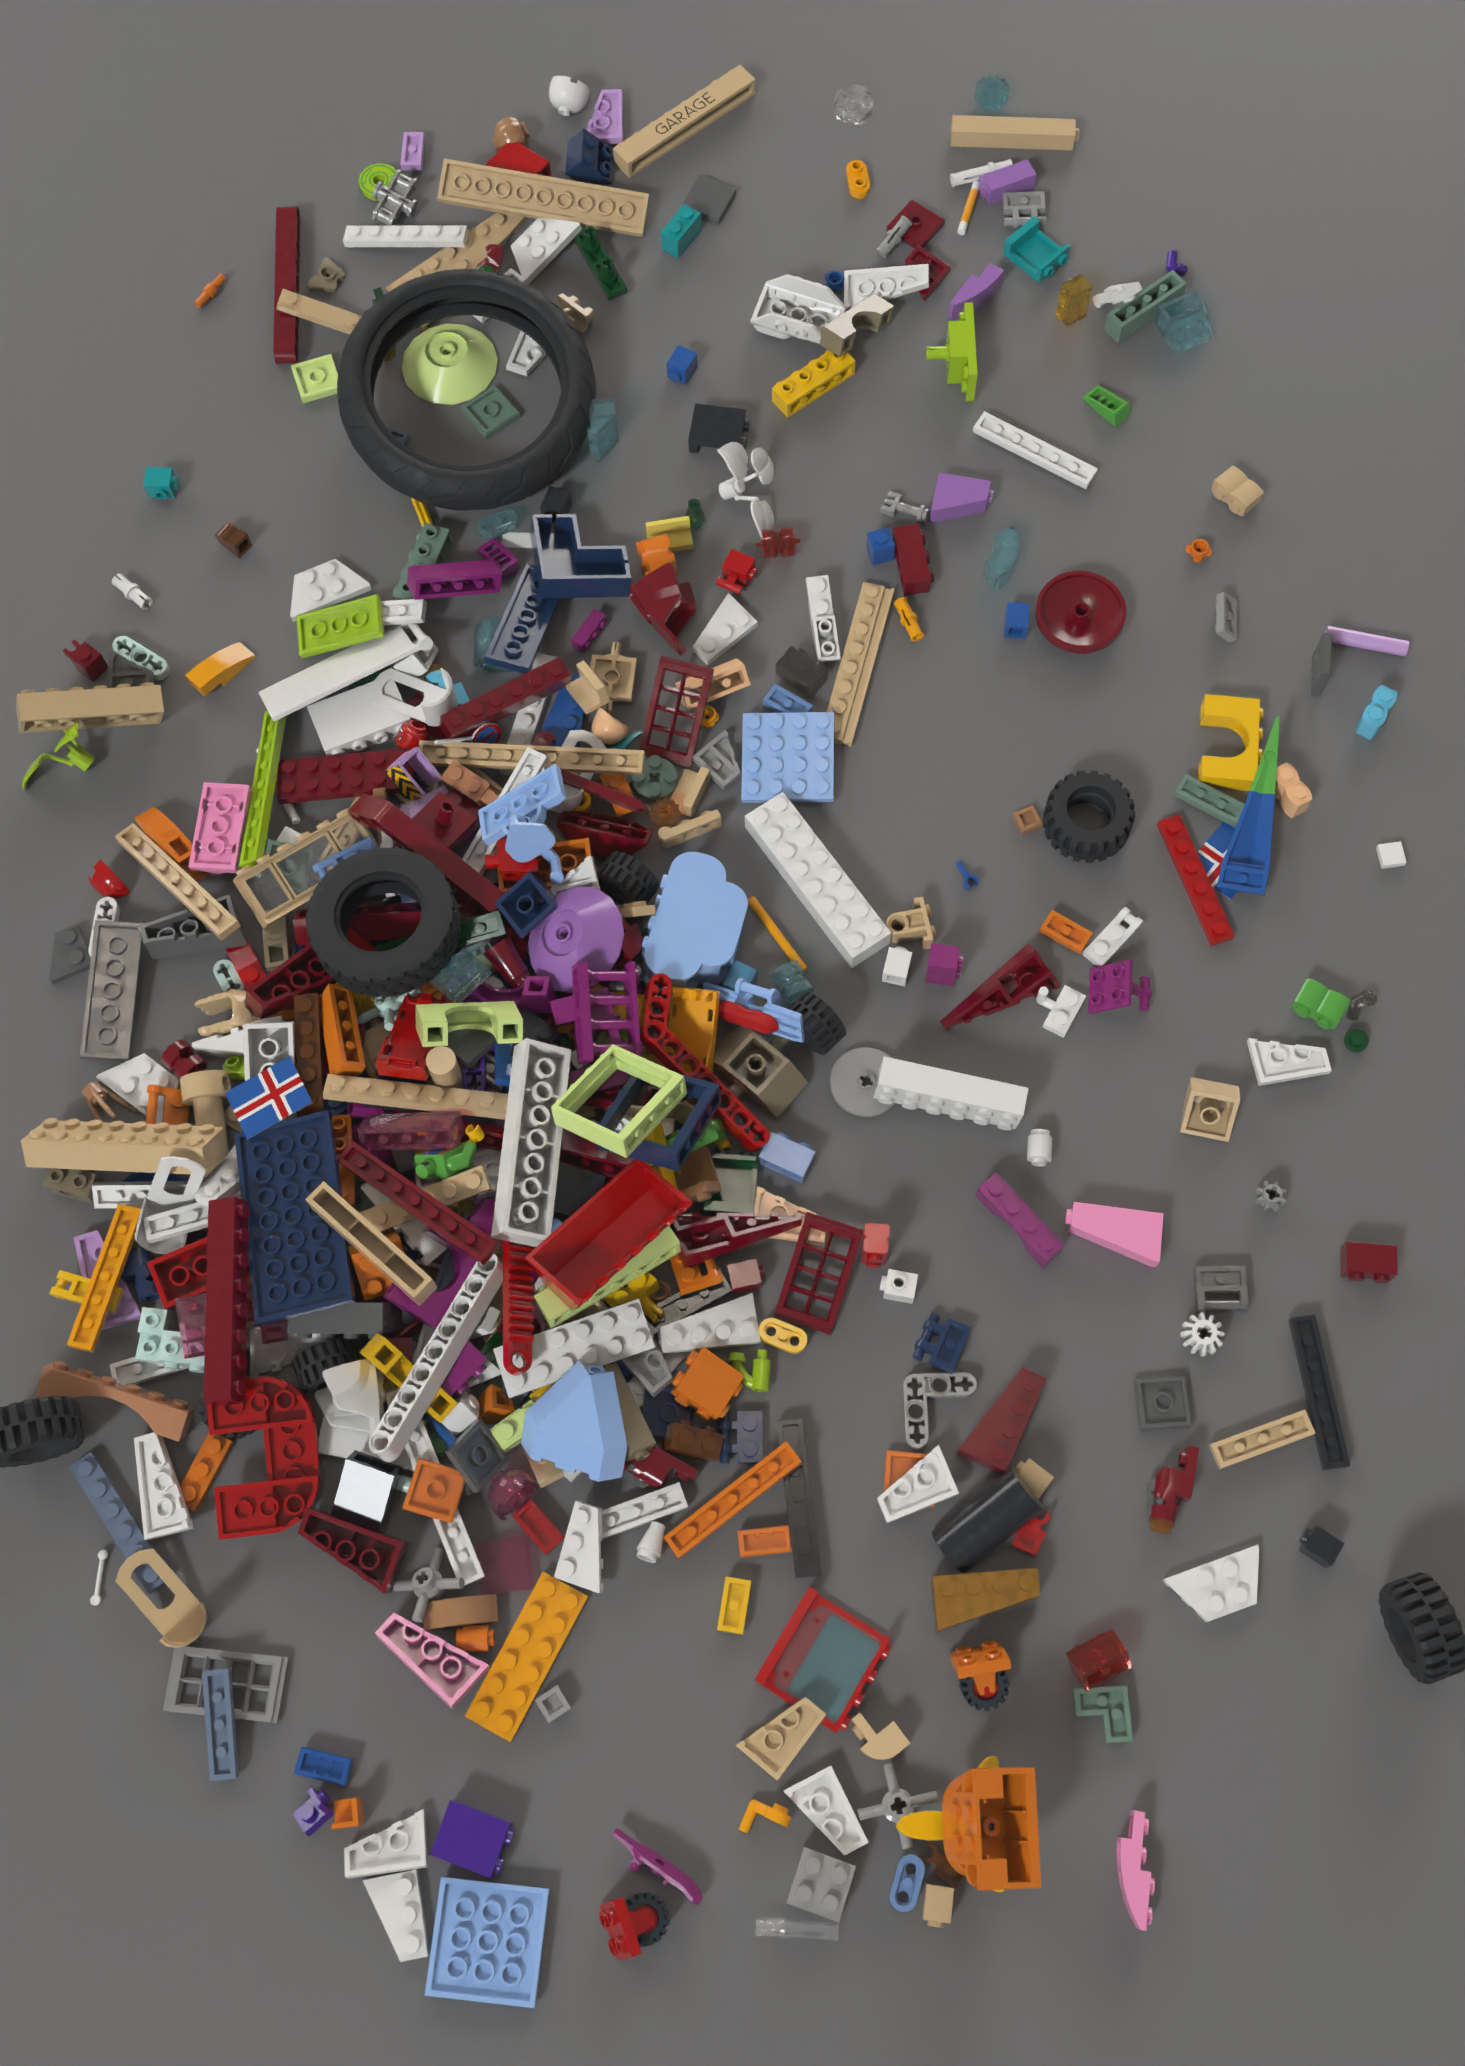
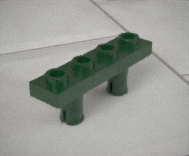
M588 226L587 229L585 227L573 240L608 301L627 294V287L614 266V260L608 256L598 239L596 229L592 226Z

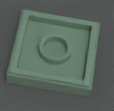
M496 385L461 406V412L486 440L521 418L520 412Z

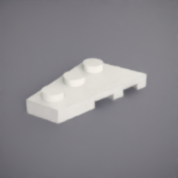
M251 1329L250 1377H259L260 1373L270 1370L272 1372L281 1370L283 1366L290 1365L291 1361L303 1350L328 1339L320 1338V1334H312V1338L299 1339L297 1334H287V1329Z
M939 1445L877 1498L886 1523L959 1494Z
M832 1766L784 1790L786 1795L844 1856L869 1843Z
M422 1809L416 1812L415 1815L403 1821L400 1820L392 1824L391 1827L344 1848L345 1877L349 1879L427 1868L426 1811Z

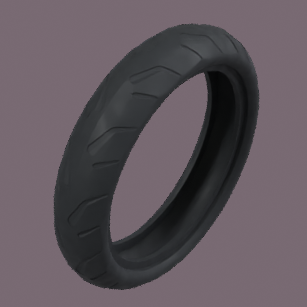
M452 269L416 277L399 285L383 295L361 317L343 349L337 379V399L340 417L352 446L367 466L387 485L406 496L431 506L458 511L488 510L526 499L552 483L572 463L581 449L592 423L596 402V380L592 359L581 334L568 315L543 293L507 275L478 269ZM459 315L493 318L518 328L531 337L545 351L557 372L561 394L551 421L536 440L522 451L503 460L484 465L458 466L425 458L403 445L394 437L381 420L375 408L374 390L376 379L382 363L393 347L407 334L426 323Z

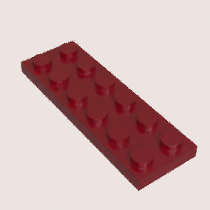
M414 747L280 760L278 764L277 800L279 804L360 797L362 794L373 796V789L386 787L387 794L403 793L385 770L404 752ZM407 761L403 767L415 780V770Z

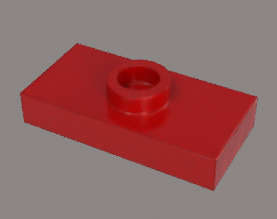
M532 1499L512 1516L546 1556L565 1539L564 1535Z

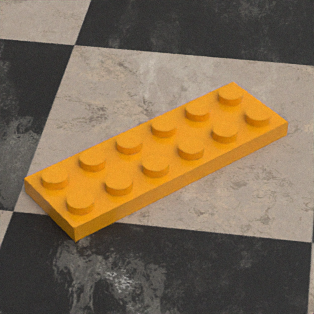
M542 1572L465 1717L512 1743L589 1597Z

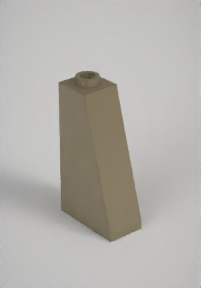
M616 1362L605 1366L604 1369L606 1372H614L627 1441L625 1460L628 1462L636 1458L637 1461H640L651 1454L650 1451L656 1442Z

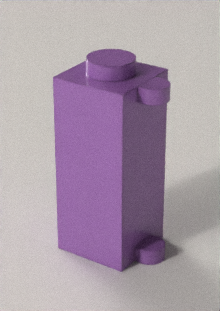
M1028 159L984 174L979 177L981 196L986 198L988 204L991 205L1002 201L1003 192H1027L1033 190L1036 173Z

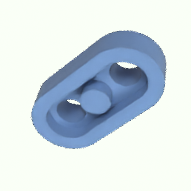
M908 1854L903 1856L898 1862L889 1899L892 1906L900 1912L912 1910L916 1905L925 1866L923 1861L916 1855ZM909 1863H913L916 1867V1871L913 1874L906 1872V1866ZM901 1891H905L908 1894V1899L905 1902L898 1900V1894Z

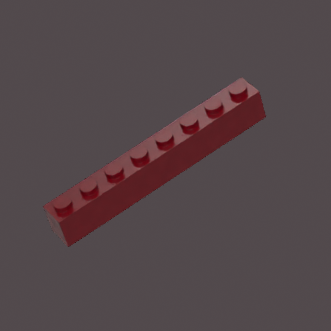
M235 1196L208 1201L203 1403L218 1407L245 1403L247 1391L245 1370L247 1367L246 1342L248 1339L246 1318L248 1316L247 1291L249 1289L247 1267L249 1265L248 1241L250 1235L248 1231V1217L250 1216L249 1202Z

